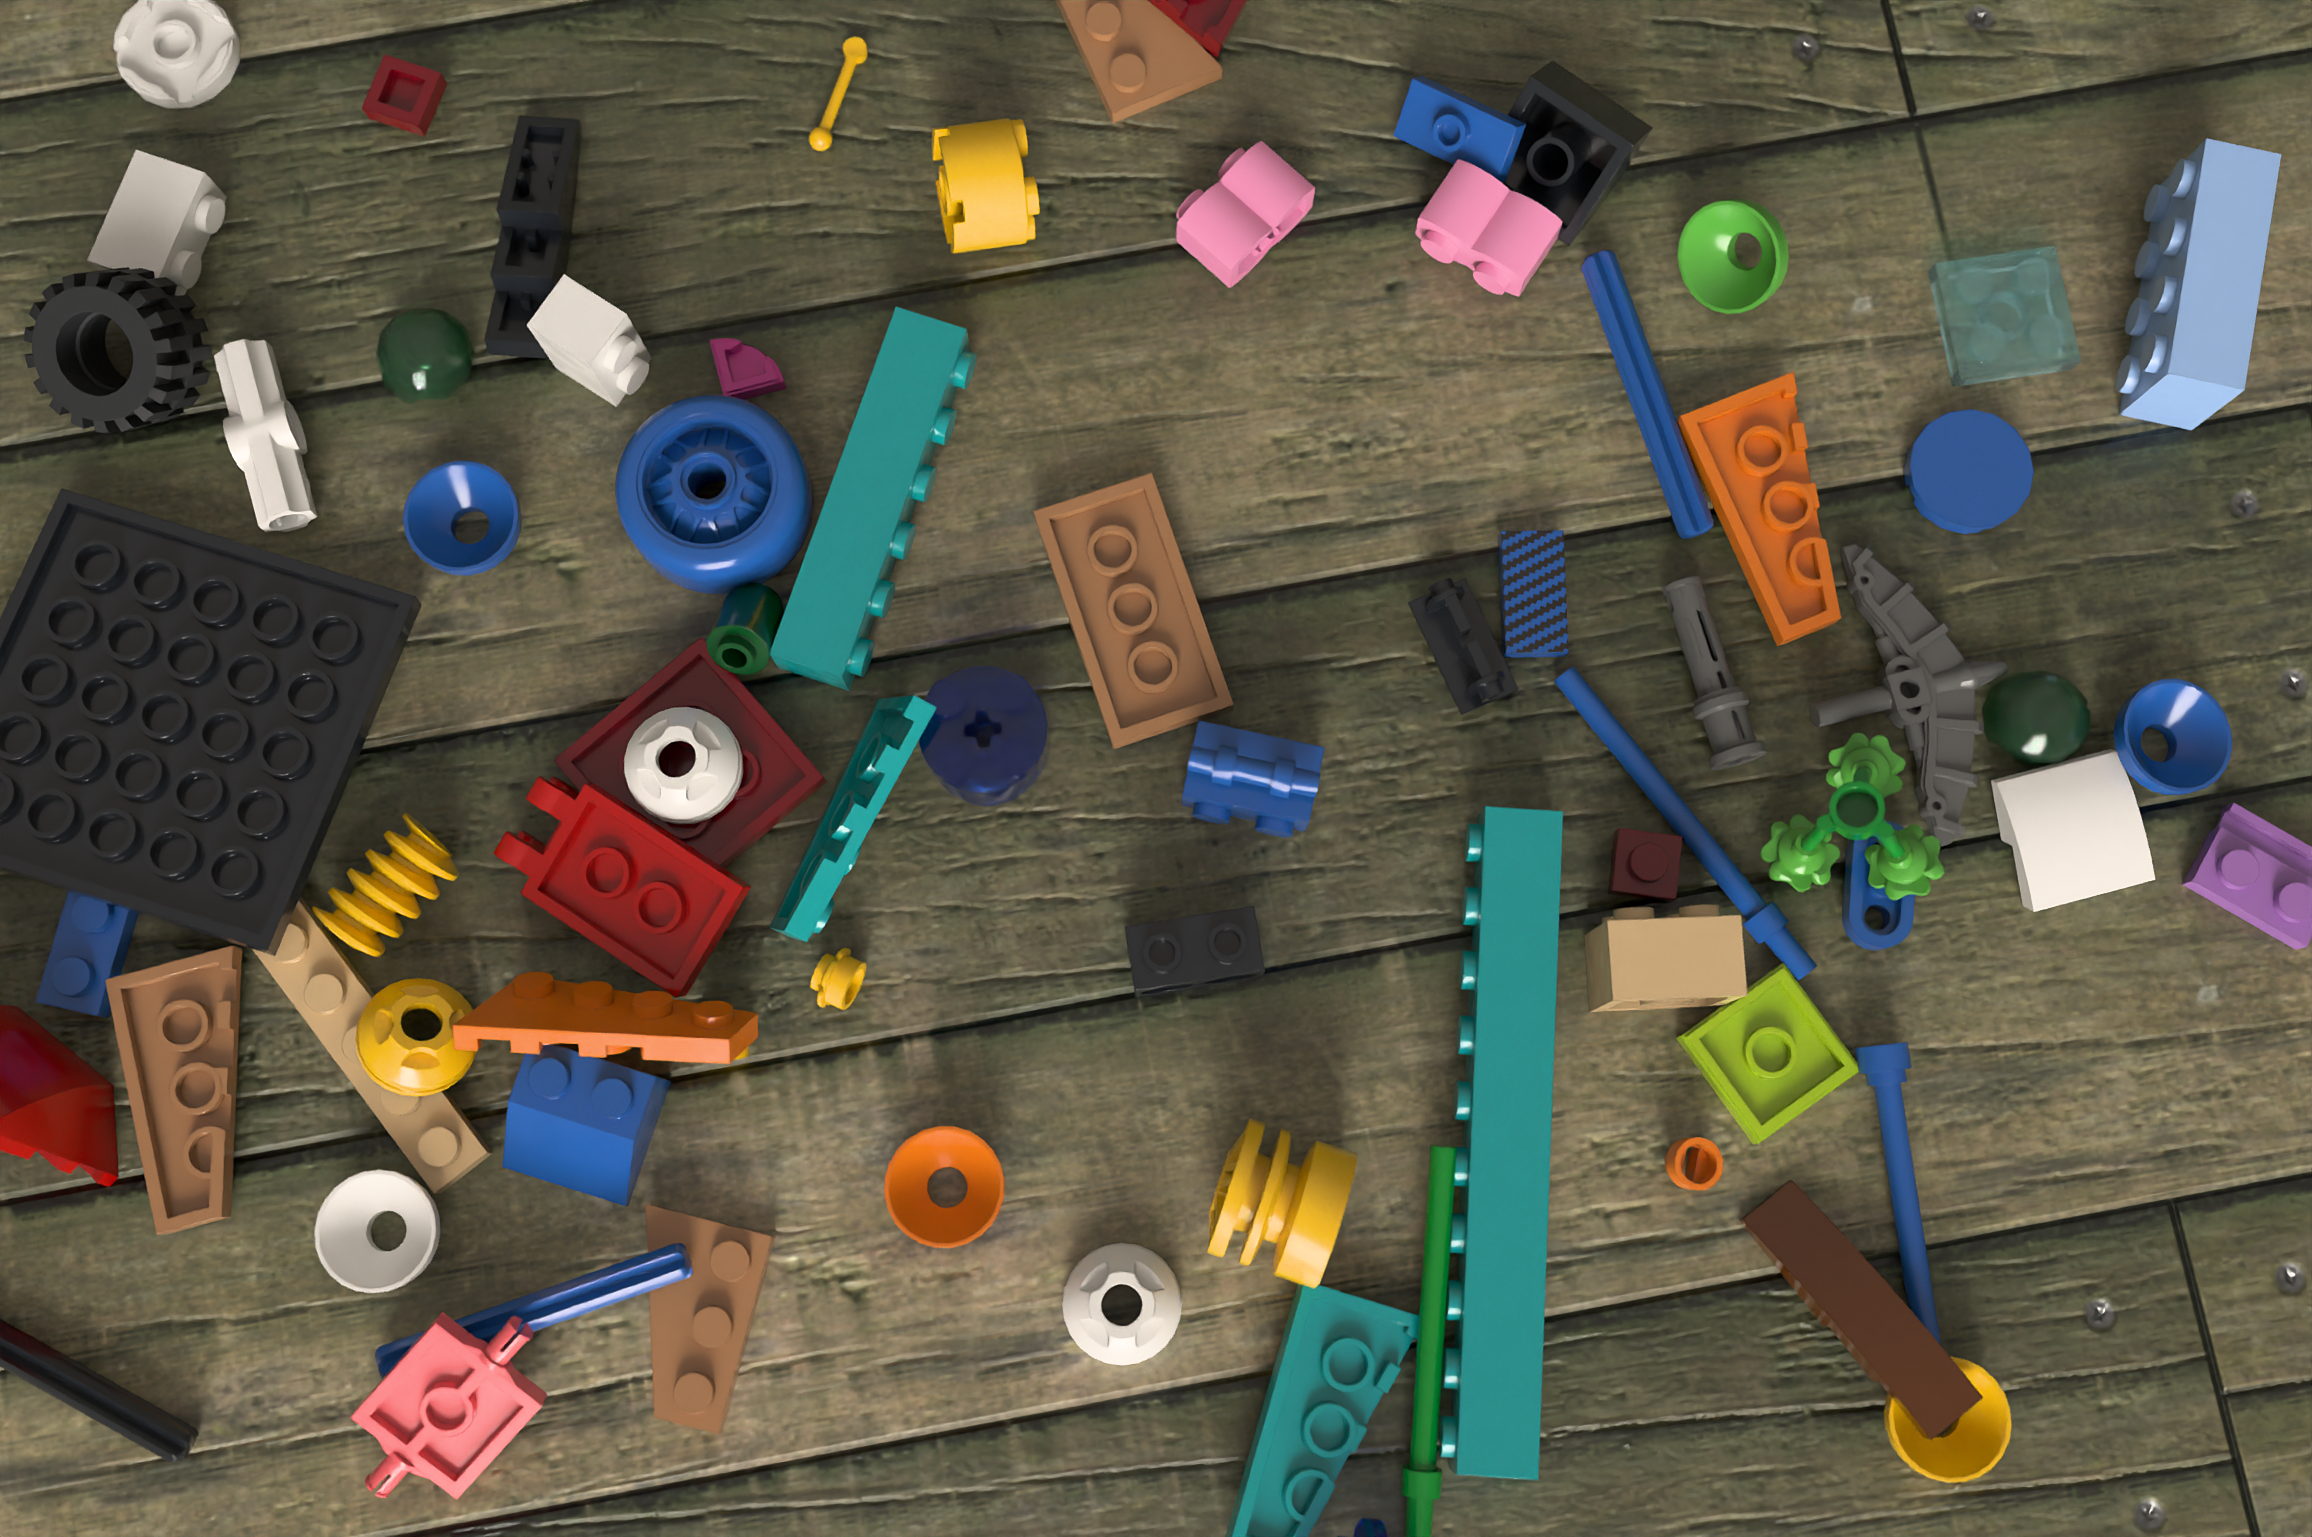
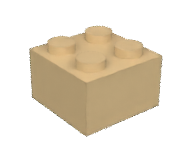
M1719 905L1685 906L1679 908V914L1667 915L1666 918H1654V909L1650 907L1617 909L1613 911L1614 916L1602 918L1601 925L1584 935L1590 1012L1718 1007L1748 995L1741 915L1720 916Z

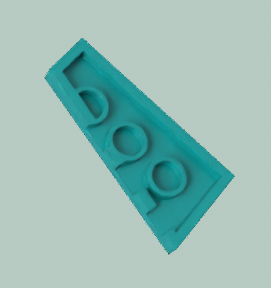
M915 695L878 699L769 928L790 938L805 942L808 941L812 932L818 934L823 929L834 906V899H832L834 892L843 876L855 864L866 834L936 710V706Z
M1298 1283L1225 1537L1309 1536L1336 1487L1335 1479L1350 1452L1355 1453L1367 1431L1365 1425L1383 1393H1388L1401 1370L1398 1366L1413 1339L1418 1338V1315L1321 1285L1314 1289Z

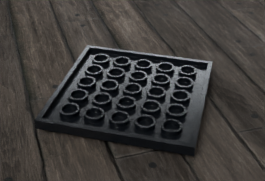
M61 488L0 618V870L275 956L422 604L414 595Z

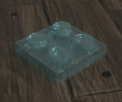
M2055 246L1938 262L1928 271L1953 387L2072 370L2081 362Z

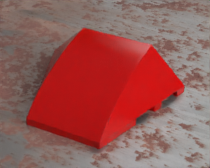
M0 1005V1150L28 1160L37 1151L57 1169L69 1174L79 1165L92 1176L96 1183L110 1187L119 1177L114 1085L18 1006Z

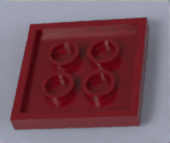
M702 637L696 640L553 760L579 791H581L584 784L598 785L724 869L827 782L732 672L723 669L714 662L708 653L706 641ZM690 707L706 711L718 717L733 732L739 742L743 755V775L740 787L732 801L721 812L710 819L695 824L669 823L649 814L637 803L630 792L624 773V757L634 732L645 720L658 712L670 708ZM685 741L669 743L662 749L659 756L660 769L663 774L669 777H680L687 774L693 768L696 761V753L693 746Z

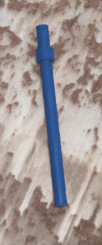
M1573 666L1560 675L1554 683L1678 836H1683V842L1747 919L1742 925L1758 944L1764 941L1781 963L1786 965L1797 981L1816 968V963L1786 928L1785 925L1789 922L1787 917L1774 901L1768 904L1764 901L1577 669Z

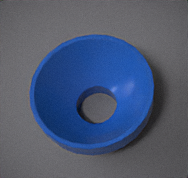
M454 461L444 463L430 470L417 481L410 491L404 506L403 524L405 535L411 548L423 561L435 569L452 575L469 576L483 573L496 567L510 554L521 532L522 514L519 500L512 486L500 473L487 465L475 461ZM469 512L486 514L489 519V530L481 541L473 544H464L457 540L455 527L460 517Z
M2162 679L2149 683L2128 697L2120 707L2115 719L2114 742L2120 762L2130 776L2140 785L2153 792L2164 795H2181L2202 790L2218 780L2230 760L2232 735L2226 714L2218 702L2206 690L2194 683L2180 679ZM2145 728L2156 729L2165 737L2168 744V754L2163 762L2154 761L2144 753L2141 746V735Z

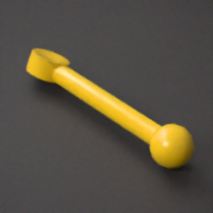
M851 37L843 44L845 62L819 127L814 128L809 134V143L817 151H825L832 145L833 137L830 131L857 64L864 62L868 56L866 43L859 37Z

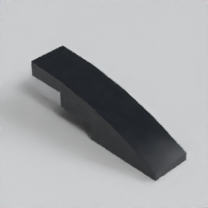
M522 115L518 117L497 206L502 227L490 273L495 287V294L484 337L489 355L549 359L527 327V324L562 276L566 275L577 189L581 139L579 119Z

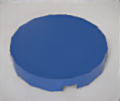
M1968 409L1947 412L1927 424L1908 448L1903 473L1906 486L1909 484L1910 492L1915 498L1912 502L1921 515L1941 529L1961 534L1979 533L1985 529H1992L2017 513L2030 494L2034 470L2029 448L2014 427L1994 414Z

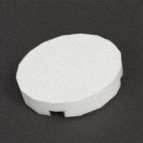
M138 0L124 13L114 33L113 49L117 53V67L121 77L144 100L165 108H191L213 99L230 83L240 62V39L233 22L226 12L213 0Z

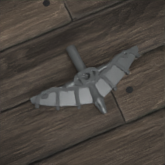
M1870 544L1864 549L1857 545L1846 546L1840 549V554L1848 578L1847 589L1853 595L1857 610L1874 630L1877 638L1875 644L1884 665L1878 671L1876 687L1811 703L1809 709L1812 722L1816 727H1822L1884 711L1886 718H1890L1896 727L1905 730L1909 750L1914 753L1916 762L1914 789L1919 801L1918 812L1925 819L1930 836L1937 837L1941 847L1952 843L1953 838L1961 839L1964 837L1966 828L1958 824L1968 787H1976L1978 785L1979 777L1970 773L1975 735L1984 733V723L1975 721V689L2007 673V664L2005 661L1966 662L1946 634L1953 629L1948 621L1940 625L1934 616L1911 593L1917 587L1911 580L1903 584L1871 556L1876 549Z

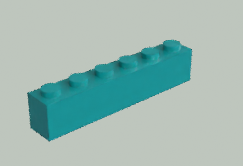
M895 307L771 647L770 656L778 668L848 691L855 675L861 677L865 675L870 665L875 645L873 640L868 639L876 616L885 618L893 600L895 582L889 581L894 564L897 558L901 560L907 558L914 541L916 525L909 522L917 501L926 503L934 485L936 467L930 465L937 444L944 446L948 444L954 429L957 411L951 409V405L957 388L967 389L974 373L977 354L971 352L966 328Z

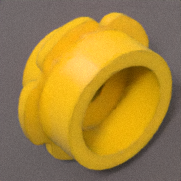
M842 948L837 952L836 956L826 953L816 966L810 986L811 989L818 991L817 1004L820 1007L824 1008L826 1005L829 1006L831 1004L846 1010L856 998L866 974V963L850 956L851 949Z

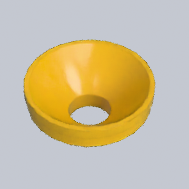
M413 978L390 984L375 994L359 1018L355 1036L356 1052L359 1061L373 1081L386 1090L397 1094L418 1097L433 1095L446 1090L462 1079L470 1069L477 1051L454 1050L453 1024L473 1009L461 993L449 985L436 980ZM420 1008L432 1011L441 1022L440 1033L427 1041L411 1039L403 1032L401 1027V1019L407 1012Z
M1956 1357L1951 1358L1983 1396V1399L1954 1421L1951 1428L1945 1434L1936 1436L1933 1440L1923 1438L1889 1393L1886 1397L1884 1409L1885 1429L1890 1443L1899 1457L1920 1474L1947 1483L1966 1482L1978 1478L1992 1469L2005 1452L2012 1427L2010 1407L2005 1393L1997 1381L1982 1367L1968 1360Z

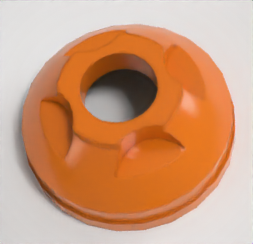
M937 1126L922 1130L911 1136L897 1149L889 1162L885 1175L884 1196L888 1211L895 1224L908 1237L920 1244L934 1248H953L967 1244L980 1237L994 1223L1001 1211L1005 1197V1177L996 1153L982 1138L969 1130L955 1126ZM946 1167L956 1168L964 1175L967 1181L965 1198L958 1205L950 1208L940 1207L932 1200L929 1194V1181L935 1172Z

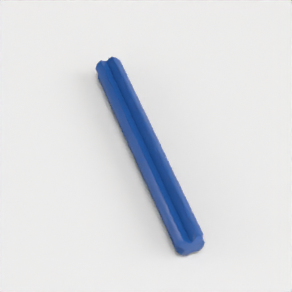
M1603 250L1591 254L1584 259L1581 269L1677 532L1682 539L1700 536L1713 527L1714 521L1615 253L1611 250Z
M672 1244L454 1321L474 1337L489 1343L512 1316L522 1319V1322L517 1332L509 1339L511 1340L526 1323L534 1332L689 1278L693 1274L692 1260L684 1244ZM425 1331L382 1345L376 1350L375 1360L382 1378Z

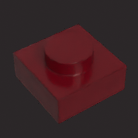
M384 54L363 103L362 110L371 120L425 137L447 82L440 72Z
M1618 828L1614 831L1608 894L1663 902L1676 900L1683 836Z

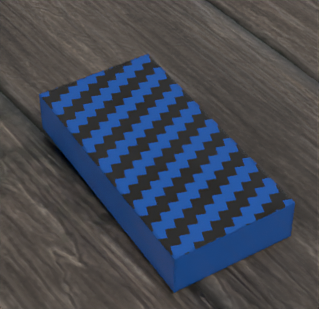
M1563 530L1501 531L1498 536L1503 657H1565L1569 649Z

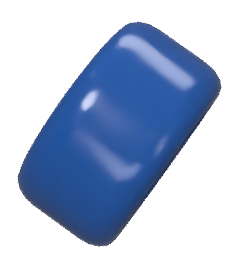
M725 395L694 396L674 402L657 411L635 431L621 455L615 480V497L619 517L628 537L643 558L666 579L683 588L700 593L729 594L731 591L752 582L763 584L769 581L795 558L811 526L814 504L813 487L807 466L794 439L786 428L767 411L753 403L736 397ZM716 481H726L724 490L715 498L701 499L698 497L703 488L708 484Z

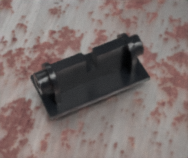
M1452 578L1443 579L1428 588L1430 593L1408 602L1460 715H1464L1519 690L1466 578L1454 583Z

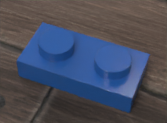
M68 891L35 1002L108 1018L111 1007L105 980L121 976L139 913Z

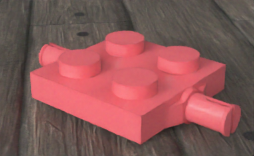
M444 1312L434 1320L364 1398L351 1416L352 1420L378 1439L384 1451L388 1454L376 1469L365 1478V1484L370 1492L383 1480L375 1495L386 1498L408 1472H411L412 1474L432 1480L456 1500L463 1494L542 1407L548 1395L516 1370L510 1361L518 1350L533 1337V1331L527 1323L508 1341L517 1332L522 1322L521 1318L512 1316L498 1334L487 1343L474 1337Z

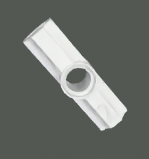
M241 339L223 345V349L219 353L214 355L216 369L220 377L222 391L229 412V417L223 420V428L231 454L239 468L245 473L258 526L265 532H289L306 527L312 519L318 517L301 456L307 452V442L299 417L291 403L286 400L273 347L266 340L250 341Z

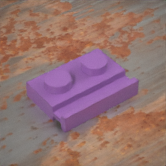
M2236 803L2224 806L2219 813L2221 818L2215 829L2209 832L2182 885L2295 950L2307 947L2312 938V847Z

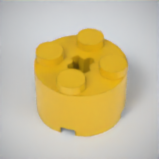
M1005 118L933 128V161L943 160V166L938 168L939 180H935L947 244H951V253L956 254L1025 244L1027 240L1035 239L1033 215L1039 214V196L1034 176L1024 177L1022 157L1028 156V143L1023 120H1009Z

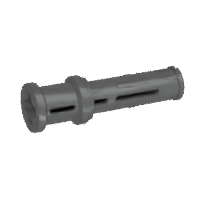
M1700 576L1687 577L1666 585L1662 589V593L1666 597L1698 699L1693 702L1694 708L1692 711L1696 720L1703 721L1713 752V756L1708 760L1711 769H1726L1760 758L1767 753L1763 742L1756 741L1746 710V706L1751 702L1749 695L1746 691H1743L1741 686H1735L1721 639L1706 599L1702 578Z

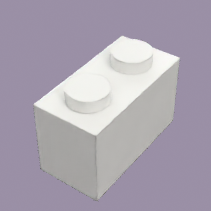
M136 150L87 261L98 271L129 267V269L144 268L154 271L155 278L167 277L177 284L176 296L185 295L187 289L193 287L199 278L201 256L210 235L217 232L222 225L227 197L205 172Z
M564 274L528 322L527 327L556 369L617 407L626 393L628 395L633 394L643 384L649 371L648 363L651 360V356L626 313Z

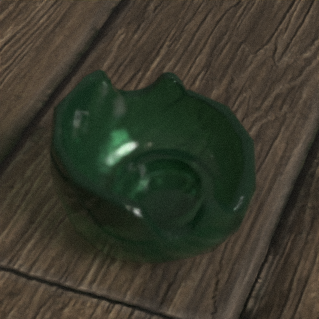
M413 308L392 317L379 334L375 359L383 385L403 402L414 404L417 400H446L451 395V392L454 393L469 379L475 353L467 328L456 317L443 310Z
M2043 670L2009 674L1991 687L1982 707L1984 732L1987 739L1991 743L2000 745L2014 758L2016 763H2029L2031 766L2058 764L2077 753L2090 731L2091 711L2087 707L2088 700L2069 679L2060 674Z

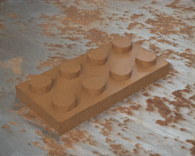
M1152 473L1033 511L1040 537L1113 749L1233 710V701Z

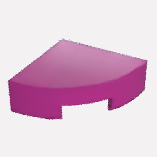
M731 338L709 340L723 395L745 400L787 389L776 363L760 350Z

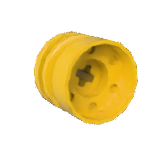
M1249 1118L1244 1132L1233 1147L1228 1150L1208 1212L1210 1240L1206 1253L1222 1258L1232 1232L1236 1230L1245 1233L1239 1255V1264L1248 1266L1256 1256L1263 1240L1276 1244L1273 1275L1315 1289L1324 1273L1342 1221L1355 1174L1357 1153L1316 1140L1308 1150L1301 1166L1288 1163L1291 1132L1281 1129L1271 1155L1267 1156L1258 1153L1265 1123Z

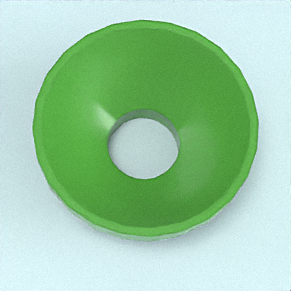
M1727 199L1704 206L1690 218L1679 239L1678 263L1683 281L1690 293L1702 305L1713 311L1734 314L1758 307L1773 296L1782 284L1787 272L1789 254L1784 231L1777 219L1765 207L1753 201ZM1743 232L1755 236L1762 248L1760 262L1753 268L1743 265L1735 254V242Z

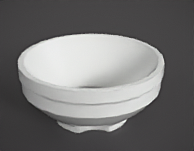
M690 707L670 708L648 718L634 732L624 757V773L630 792L637 803L649 814L669 823L695 824L710 819L721 812L732 801L740 787L743 775V755L739 742L733 732L718 717L706 711ZM674 741H685L691 744L696 753V761L693 768L687 774L680 777H669L663 774L659 766V756L662 749Z
M387 1170L364 1171L348 1177L337 1185L324 1200L317 1215L314 1230L315 1247L320 1262L329 1275L343 1286L367 1293L391 1291L406 1285L419 1276L431 1262L438 1248L441 1233L440 1216L436 1204L427 1190L412 1178L399 1172ZM387 1211L398 1213L406 1224V1237L403 1243L392 1251H384L378 1248L371 1236L374 1220L380 1214Z
M1117 1243L1098 1248L1079 1261L1070 1273L1065 1285L1062 1307L1068 1331L1082 1350L1091 1357L1107 1364L1129 1365L1140 1363L1153 1357L1168 1344L1175 1334L1180 1321L1182 1299L1180 1286L1174 1272L1161 1257L1153 1251L1136 1244ZM1118 1284H1126L1133 1287L1140 1294L1143 1304L1139 1317L1133 1323L1125 1326L1115 1325L1107 1320L1101 1307L1102 1298L1106 1291Z

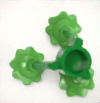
M1856 732L1845 746L1833 749L1829 753V761L1835 767L1826 774V781L1837 788L1832 794L1829 803L1830 813L1819 817L1816 825L1800 814L1793 816L1788 825L1782 821L1774 822L1770 827V840L1761 848L1760 856L1767 863H1772L1768 870L1769 877L1772 880L1788 882L1798 892H1805L1810 888L1812 882L1816 885H1824L1830 880L1831 865L1840 857L1841 853L1836 845L1828 843L1832 838L1833 831H1837L1843 837L1852 840H1865L1874 835L1878 838L1880 845H1871L1864 853L1870 864L1869 884L1875 889L1885 887V893L1891 900H1898L1908 894L1925 896L1931 891L1929 879L1936 880L1944 874V867L1938 858L1941 843L1937 837L1932 835L1924 837L1922 828L1916 824L1909 825L1902 830H1894L1889 823L1884 821V798L1902 789L1903 781L1896 774L1904 769L1906 762L1903 757L1892 751L1888 738L1884 735H1876L1869 742L1865 734Z

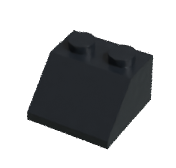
M1552 60L1530 76L1508 113V116L1525 123L1526 126L1508 176L1503 184L1509 190L1538 202L1561 219L1563 223L1558 239L1570 246L1618 183L1653 127Z

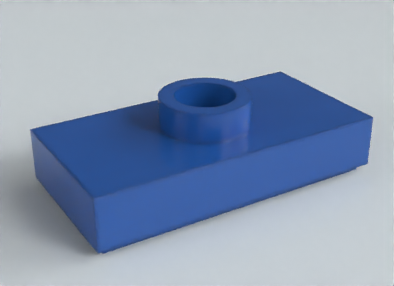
M1424 76L1412 78L1393 136L1453 165L1458 159L1466 161L1486 171L1503 183L1508 176L1526 124Z

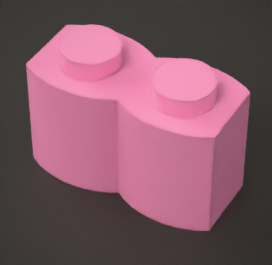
M1262 140L1248 151L1239 148L1233 152L1219 170L1218 177L1221 180L1205 192L1201 189L1192 192L1181 204L1176 214V217L1179 219L1177 222L1176 241L1229 288L1249 273L1268 250L1283 239L1313 206L1315 187Z
M1458 159L1419 216L1415 235L1422 240V248L1436 260L1443 263H1451L1454 260L1467 265L1474 271L1473 278L1484 289L1498 295L1507 292L1519 297L1558 239L1563 221L1538 202L1509 190L1503 183L1486 171Z

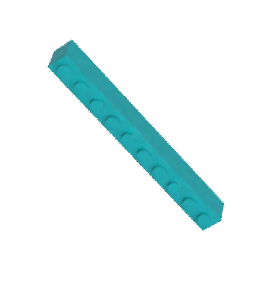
M1485 806L1477 816V824L1468 823L1466 827L1465 861L1475 862L1474 887L1465 886L1462 899V924L1472 926L1471 951L1462 950L1459 964V988L1469 990L1468 1016L1459 1015L1456 1030L1457 1054L1467 1055L1466 1081L1456 1080L1453 1097L1454 1120H1464L1463 1147L1454 1146L1457 1147L1454 1186H1461L1460 1213L1452 1214L1450 1253H1458L1457 1280H1448L1446 1320L1455 1321L1454 1348L1444 1347L1442 1387L1452 1389L1451 1416L1441 1415L1438 1436L1439 1456L1449 1457V1469L1456 1475L1538 1480L1563 811Z

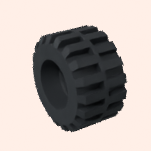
M129 267L76 273L63 277V283H55L48 286L42 292L46 301L34 302L29 315L36 323L35 326L25 327L24 341L32 343V353L25 354L27 368H36L39 379L33 383L40 394L50 393L53 399L49 406L57 414L72 413V424L83 429L94 426L95 431L100 433L123 432L174 419L184 413L182 407L193 405L201 396L195 386L207 384L210 371L202 367L203 360L212 358L211 345L203 344L201 333L207 332L208 329L204 318L195 319L191 311L196 306L194 301L188 294L176 296L177 284L169 278H155L154 271L144 268L129 269ZM111 319L123 329L132 347L133 366L128 380L113 367L106 351L105 334Z

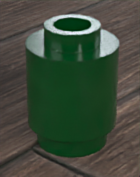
M752 582L731 591L725 597L706 643L708 653L716 664L729 672L741 675L754 674L765 668L784 615L779 595L764 584Z

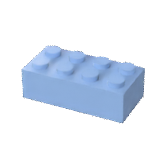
M2206 138L2186 159H2180L2177 162L2172 174L2161 185L2156 184L2150 191L2144 209V220L2151 222L2148 241L2142 245L2138 253L2134 270L2135 277L2141 278L2139 296L2133 301L2125 323L2126 334L2132 335L2129 355L2123 359L2116 377V390L2122 392L2119 415L2193 430L2245 390L2281 154Z

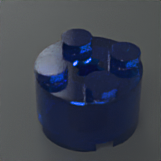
M974 666L954 672L931 687L925 701L937 708L923 731L919 744L935 779L956 797L975 805H999L1010 802L1023 794L1042 773L1050 753V734L1045 710L1040 698L1025 678L998 667ZM991 725L993 732L997 733L991 736V746L979 748L976 738L971 736L978 735L979 727Z

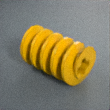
M406 812L402 817L410 831L407 837L389 830L383 834L392 853L386 856L368 849L365 855L374 871L370 875L353 868L346 872L355 888L353 893L349 894L331 887L327 892L336 910L330 913L318 907H312L315 915L335 935L354 949L374 957H380L386 949L378 932L394 938H399L403 934L404 928L396 913L413 919H417L422 914V909L415 897V893L432 900H436L440 895V890L433 875L450 881H454L459 875L451 859V852L431 832Z

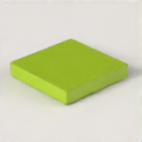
M1784 963L1777 965L1747 987V996L1721 1005L1676 1037L1752 1144L1762 1142L1859 1072L1858 1064Z

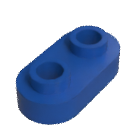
M1886 821L1893 827L1894 830L1904 829V827L1898 823ZM1873 835L1865 840H1849L1846 850L1842 924L1846 934L1856 945L1867 950L1877 951L1895 946L1908 936L1913 925L1915 895L1908 894L1898 900H1891L1885 893V887L1875 889L1869 884L1870 864L1864 853L1869 846L1880 845L1878 838ZM1868 908H1874L1882 915L1883 924L1879 930L1872 929L1867 925L1865 912Z

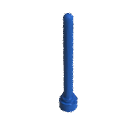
M1908 1042L1855 1048L1858 1074L1865 1073L1867 1086H1874L1907 1305L1941 1345L1901 1083L1907 1082L1905 1069L1912 1068Z

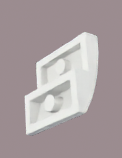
M2108 749L1991 780L2001 840L2013 847L2022 905L2036 912L2155 880L2152 858L2141 814L2126 770L2120 762L2116 750Z

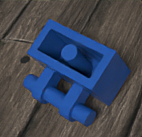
M1198 721L1187 767L1188 771L1182 794V806L1193 808L1192 816L1194 818L1211 823L1229 824L1231 816L1256 821L1254 829L1267 835L1290 838L1292 837L1293 830L1305 832L1310 821L1313 801L1318 789L1325 747Z

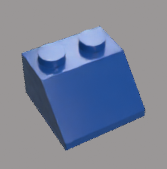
M554 1044L543 1045V1049L539 1054L525 1053L508 1100L502 1167L628 1206L671 1081L596 1057L579 1056L577 1051Z

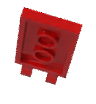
M538 776L526 799L536 807L560 820L546 845H544L525 831H520L517 836L510 831H506L493 852L498 858L529 876L520 894L674 997L686 996L752 886L598 785L584 784L578 794L573 787L557 777H551L550 781L542 776Z

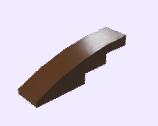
M1793 1180L1787 1181L1739 1220L1821 1325L1830 1327L1870 1379L1881 1383L1923 1438L1933 1440L1983 1399L1979 1391L1891 1286Z

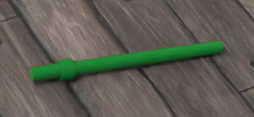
M1430 1145L1409 1464L1402 1466L1401 1495L1407 1497L1404 1537H1431L1434 1500L1441 1498L1442 1469L1436 1467L1457 1153V1147L1447 1145Z

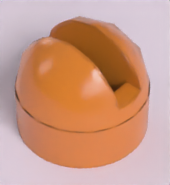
M1685 1137L1679 1139L1668 1148L1664 1157L1665 1171L1671 1181L1681 1188L1706 1190L1715 1185L1721 1177L1723 1158L1720 1150L1712 1141L1702 1137ZM1688 1147H1692L1691 1150H1690V1152H1689V1155H1688V1160H1687V1163H1686L1685 1176H1684V1174H1683V1166H1684L1686 1151H1687V1148H1688Z

